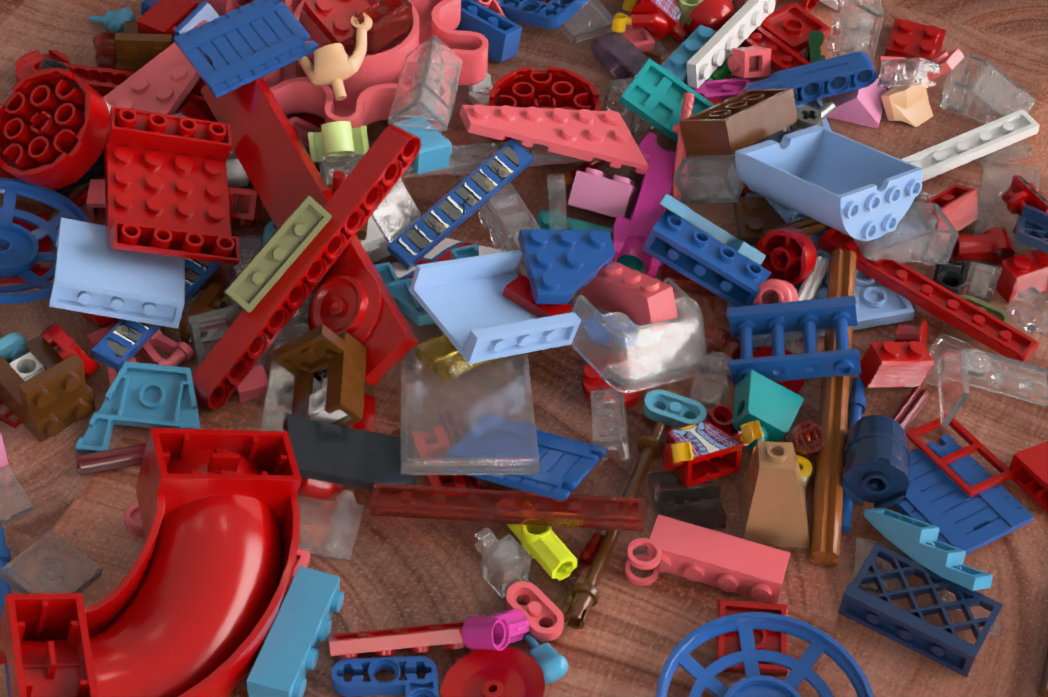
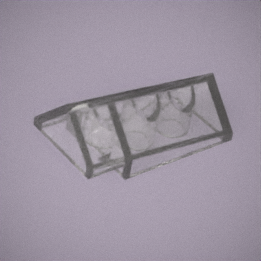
M436 35L406 54L389 114L388 124L447 131L449 120L451 121L463 60Z

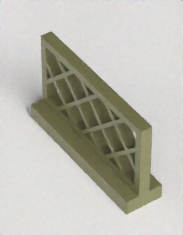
M307 195L223 291L226 295L222 298V301L228 306H240L245 312L250 313L333 216L311 196Z

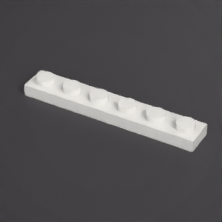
M748 0L686 63L688 86L698 88L729 57L732 53V48H737L774 11L775 0Z
M1021 109L901 160L922 168L921 181L923 182L1038 133L1040 125L1027 112Z

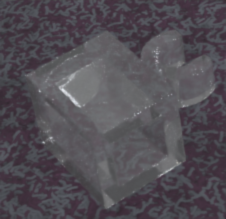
M487 527L475 534L476 538L480 541L475 544V548L482 555L481 576L502 598L506 596L507 589L513 583L519 581L529 582L532 556L510 534L497 541L493 532Z

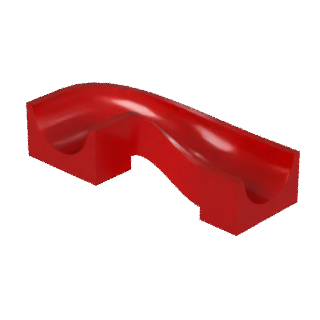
M151 428L135 487L145 535V545L119 585L102 600L87 607H84L82 593L6 594L0 621V664H8L11 697H228L241 683L256 661L278 614L295 564L300 539V512L297 493L302 480L288 431Z

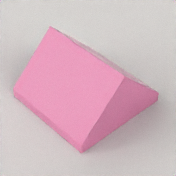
M877 78L872 85L866 88L830 96L829 101L834 103L835 110L827 117L878 129L884 109L881 95L886 93L887 90Z

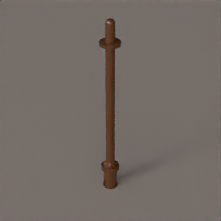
M662 422L654 423L650 434L641 436L638 439L636 448L641 453L584 582L576 584L571 592L573 599L564 615V623L568 622L567 626L573 629H582L585 626V621L591 607L597 604L600 595L596 587L652 459L662 457L664 444L661 442V438L665 431V425Z

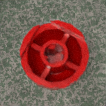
M703 0L689 15L692 19L690 25L685 22L684 28L688 31L689 35L700 25L718 31L736 13L735 7L730 0Z
M794 227L773 229L767 232L764 238H761L756 245V249L766 255L761 266L771 272L767 280H785L796 286L804 282L815 269L817 261L816 247L812 239L799 229Z

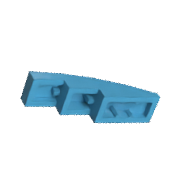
M886 508L865 510L864 517L888 541L917 563L940 577L971 591L991 587L992 574L963 564L966 554L965 550L937 541L940 527Z

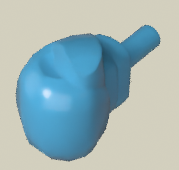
M124 7L117 11L108 10L105 16H90L89 20L91 23H103L105 29L115 34L123 33L125 21H135V15L131 9Z
M527 634L524 637V640L532 649L528 655L533 657L543 671L545 685L554 683L567 674L568 662L566 658L559 654L548 642L539 645L532 634Z

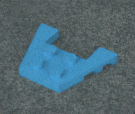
M667 193L659 203L671 213L680 216L683 220L705 231L716 240L732 247L735 251L753 262L761 265L765 259V254L721 229Z
M478 244L451 249L452 260L479 256ZM390 262L374 265L399 309L418 326L435 323L409 291L412 278L398 280Z
M125 361L107 391L104 403L98 413H94L89 421L90 426L84 436L80 437L77 441L75 449L80 454L108 450L114 425L142 428L201 429L191 369Z

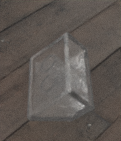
M837 0L838 13L833 14L832 29L834 31L833 35L828 37V51H832L833 57L862 51L868 55L873 64L884 18L881 0Z

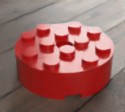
M531 66L511 71L502 76L493 85L489 95V106L507 105L524 108L537 107L601 111L599 93L587 79L570 70L554 66H548L547 70H532ZM506 137L504 140L491 138L499 149L511 139L515 140L534 157L532 162L534 164L569 163L576 159L548 152V146L533 143L531 148L521 145V141L515 138Z
M62 68L39 70L16 83L11 88L14 92L4 105L0 103V166L17 180L54 190L77 182L95 164L106 146L110 113L103 97L71 71Z

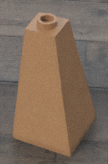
M757 441L739 490L742 539L766 546L809 548L810 534L806 489L793 443Z

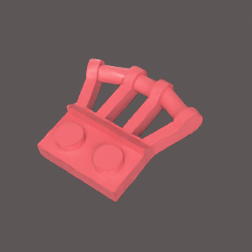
M121 320L88 334L87 339L90 347L93 349ZM159 329L129 362H137L134 357L143 353L151 364L177 367L182 361H188L194 353L187 343H178L163 335ZM158 347L171 355L166 360L162 359L154 348ZM104 364L108 369L111 386L117 373L116 370Z

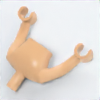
M364 12V22L360 25L356 17L352 16L351 23L357 28L355 49L350 57L345 52L341 43H333L314 51V65L307 55L298 60L306 76L315 86L332 85L335 100L337 101L347 98L343 81L353 76L359 70L366 55L367 31L371 29L373 23L372 19Z

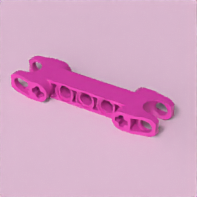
M648 132L639 144V149L649 165L646 174L635 173V167L630 169V172L643 176L631 218L628 219L617 215L610 236L615 249L613 261L617 262L619 257L623 255L635 256L644 262L646 266L645 275L655 278V275L664 263L643 251L642 248L652 228L666 210L659 203L666 193L668 195L671 193L676 152L662 149L657 143V135ZM693 155L685 156L683 191L693 168Z

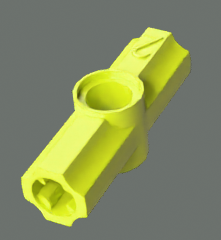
M513 492L504 496L502 502L497 505V514L521 541L523 554L529 558L536 559L552 579L556 578L561 581L569 577L571 572L577 567V558L552 531L550 518L544 514L537 513L522 495H517Z

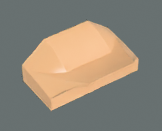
M914 73L881 95L888 121H903L916 128L933 117L923 73Z

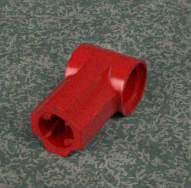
M992 227L986 230L983 235L953 236L952 256L954 261L989 259L991 264L1000 266L1002 259L1007 260V257L1012 258V256H1015V250L1009 235L1003 227Z

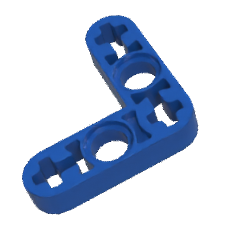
M497 0L506 18L549 30L561 27L590 1L551 0L545 3L538 0Z
M405 656L343 659L332 668V687L341 696L405 694V697H439L437 667L434 661L428 657ZM381 670H388L394 674V678L385 683L379 682L374 676ZM401 671H405V680H401ZM417 671H424L425 678L418 679ZM363 672H368V682H364ZM344 674H351L352 681L344 682Z

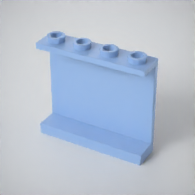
M61 217L55 244L57 255L49 307L178 329L185 303V258L112 249L106 245L105 225Z
M520 250L416 266L409 291L468 364L571 345L581 322V319L575 312L538 318L502 295L505 286L518 277L516 270L522 257Z

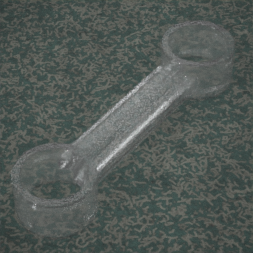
M565 173L547 174L549 230H567Z

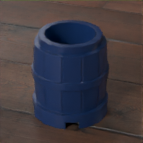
M885 415L862 417L848 431L846 446L844 447L845 467L843 468L842 488L848 498L860 505H863V501L874 503V508L895 505L905 498L910 483V472L908 470L910 450L908 448L906 432L900 423Z

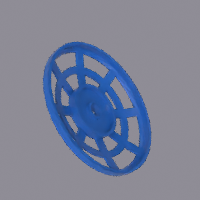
M0 178V193L4 194L3 206L0 207V248L5 249L0 251V282L1 278L16 276L28 282L19 285L0 286V304L28 303L49 298L53 283L49 281L54 278L57 247L55 246L56 252H38V241L49 236L54 245L56 244L57 229L59 228L61 217L91 222L75 203L60 193L22 180ZM17 195L43 202L57 209L60 213L47 222L32 213L15 209ZM13 218L28 222L38 228L30 232L26 228L12 223ZM36 263H54L51 269L41 277L30 271ZM33 288H39V289H41V290H36V291H31V292H26V293L1 294V293H10V292H20V291L30 290V289H33Z
M743 612L709 621L690 632L680 641L665 661L658 679L656 697H667L669 685L679 665L696 680L689 697H701L705 688L716 697H801L797 688L804 679L809 682L820 697H834L824 680L812 670V667L822 653L829 656L843 670L855 688L858 697H874L866 675L857 661L840 643L824 631L807 622L785 615L767 612ZM753 629L782 632L800 638L810 645L800 660L779 652L756 650ZM738 631L741 651L721 657L706 669L689 655L696 647L711 638L728 632ZM758 662L776 664L791 670V672L784 681L775 677L760 675ZM741 663L744 665L746 678L737 681L730 688L715 678L716 675L727 668Z

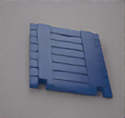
M255 0L226 13V15L215 18L213 21L204 23L200 27L193 28L187 31V33L185 32L174 37L176 45L216 98L278 70L280 67H284L293 61H297L306 55L312 54L319 48L314 40L306 44L304 43L310 39V34L285 3L279 2V0Z
M487 417L442 461V468L455 472L458 471V473L469 476L473 475V477L489 480L501 485L504 484L508 487L520 488V490L548 498L551 497V499L565 501L569 497L570 492L575 490L599 462V458L606 454L607 449Z
M949 434L939 438L941 447L934 441L925 444L939 458L962 449ZM918 448L910 451L908 466L910 483L907 495L894 506L903 515L940 527L937 541L965 550V555L1033 522L1034 516L1011 496L1002 485L998 484L973 497H969ZM971 455L948 464L970 487L992 477Z

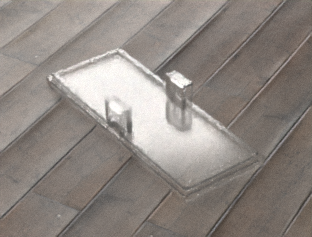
M402 312L420 345L417 348L413 347L400 359L401 474L532 475V473H540L528 353L468 364L436 323L418 326Z

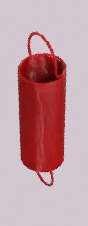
M595 532L578 557L580 565L588 567L591 564L604 536Z

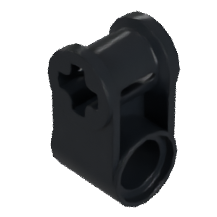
M939 254L933 280L953 293L961 295L969 261L957 262L944 258V255Z

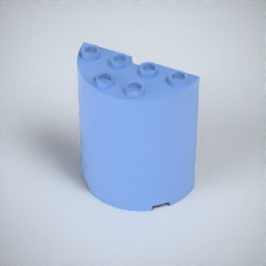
M819 125L783 135L780 143L768 140L735 151V165L738 176L751 191L860 241H871L894 231L899 221L910 208L914 198L922 189V168Z

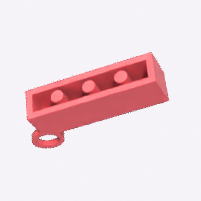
M612 261L607 267L603 266L590 283L584 288H580L583 300L613 314L629 317L631 321L637 322L639 326L652 332L678 320L673 287L615 261Z
M658 514L650 538H638L629 544L627 549L628 560L625 563L624 573L628 581L637 586L651 585L657 580L659 572H667L684 577L692 582H701L718 587L726 592H735L752 597L760 602L777 604L791 553ZM639 546L648 547L647 555H633V550ZM633 565L641 570L653 569V573L649 577L640 578L631 572L630 567Z

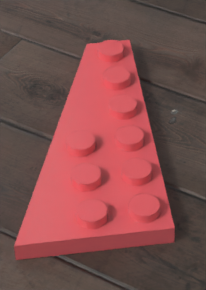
M203 20V21L200 22L198 25H196L194 28H196V27H198V26L200 27V25H202V24H204V23H207L208 21ZM174 42L104 96L103 99L111 106L174 115L200 79V76Z
M476 104L462 105L459 113L469 133L498 140H504L506 137L520 140L523 146L532 148L533 143L548 146V152L589 162L593 161L594 158L609 162L610 167L620 169L622 164L635 167V173L644 175L649 167L620 113L612 110L590 111L587 109L568 110L562 108H524L507 105L485 106Z

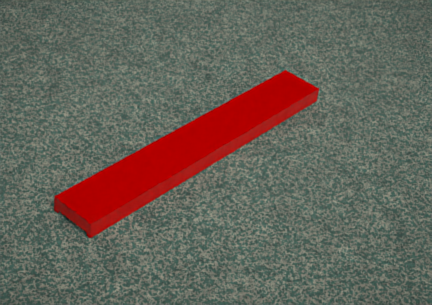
M263 77L242 85L231 92L229 91L218 98L213 95L207 85L200 90L217 122L231 125L232 149L277 229L307 195L311 196L322 207L326 205L333 195ZM355 236L312 292L315 294L319 284L330 273L345 266H360L374 275L381 287L382 308L376 327L363 345L367 347L365 382L376 386L380 383L379 379L413 347L417 348L420 342L358 237Z

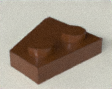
M735 196L734 211L738 239L750 246L757 245L760 235L763 234L764 230L787 224L765 197Z

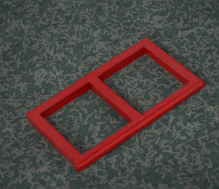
M950 414L906 432L907 438L969 497H973L1013 478L1014 472ZM948 424L969 445L939 458L918 437ZM978 452L1000 474L970 487L948 464Z

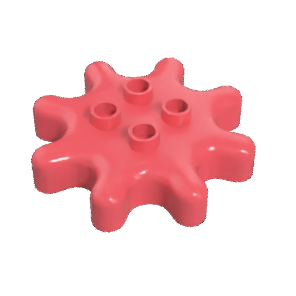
M279 0V2L285 3L311 37L308 41L304 42L305 44L312 40L318 44L319 48L332 44L302 9L304 2L307 0ZM366 0L382 18V23L380 27L367 33V51L359 70L353 76L343 81L346 99L335 100L332 85L315 86L306 76L298 60L263 76L286 117L307 113L323 118L325 124L336 121H349L352 128H358L381 120H400L424 114L427 120H430V123L433 122L440 133L446 128L448 123L449 92L446 85L471 86L482 82L488 69L489 44L488 39L480 33L455 30L461 20V0ZM356 40L343 46L349 57L354 52ZM314 53L307 55L314 65Z

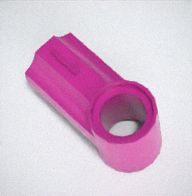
M510 609L484 617L470 616L466 619L462 628L463 642L468 648L502 651L508 644L523 640L524 635L530 632L529 619L523 615L520 609Z

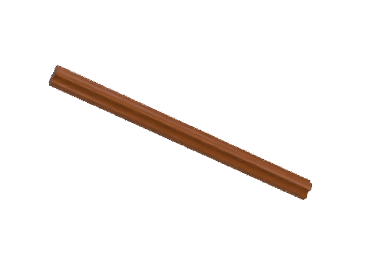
M839 248L832 251L829 264L827 298L854 296L857 255L852 250L843 252ZM853 326L848 327L849 349L852 347ZM835 328L825 329L824 352L836 351ZM850 375L822 377L809 558L810 562L816 566L824 564L827 567H833L838 564V558H840L843 507L842 480L843 468L845 467L844 447L846 446Z

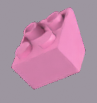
M586 167L585 172L578 170L576 172L568 205L614 218L619 215L629 219L639 189L634 186L635 182L629 178L614 175L613 180L607 178L608 174Z

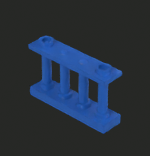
M855 296L728 308L732 337H740V359L729 360L733 385H737L751 370L774 382L861 374L859 349H849L848 327L858 326ZM835 328L836 351L817 352L816 329ZM803 331L804 353L785 355L784 332ZM771 334L772 356L753 358V335Z

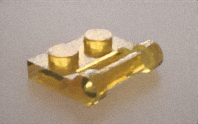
M445 334L418 344L415 349V356L445 382L456 380L459 374L484 364L493 365L502 360V358L468 364Z

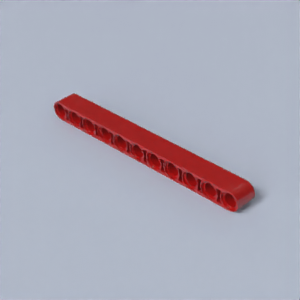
M395 125L388 126L380 134L323 207L333 217L250 313L243 310L192 374L197 401L212 410H218L228 401L237 389V386L242 383L417 157L421 148L419 137Z

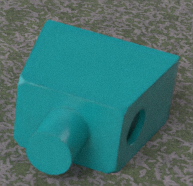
M751 370L735 387L732 425L734 429L741 431L740 426L751 421L760 422L763 438L753 440V442L746 446L753 451L757 441L777 442L786 435L804 398Z

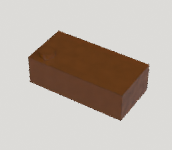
M793 88L746 90L681 120L680 126L686 155H732L736 150L748 147L774 133L787 131L788 126L798 122Z

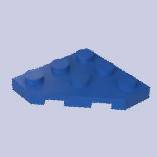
M520 229L518 236L535 304H567L573 298L574 293L580 288H584L597 276L598 271L603 266L607 267L613 261L615 255L609 231Z

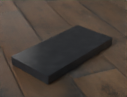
M288 415L284 419L283 431H288L302 478L413 497L417 492L409 439Z

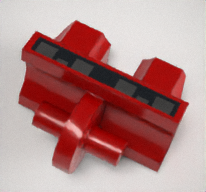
M1014 175L1010 187L1001 196V199L1007 204V210L1013 215H1020L1024 205L1027 204L1048 213V200L1038 192V189L1032 183H1028L1021 175Z

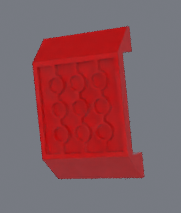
M111 106L105 146L106 245L117 250L239 265V237L231 236L226 161L232 147L231 125Z

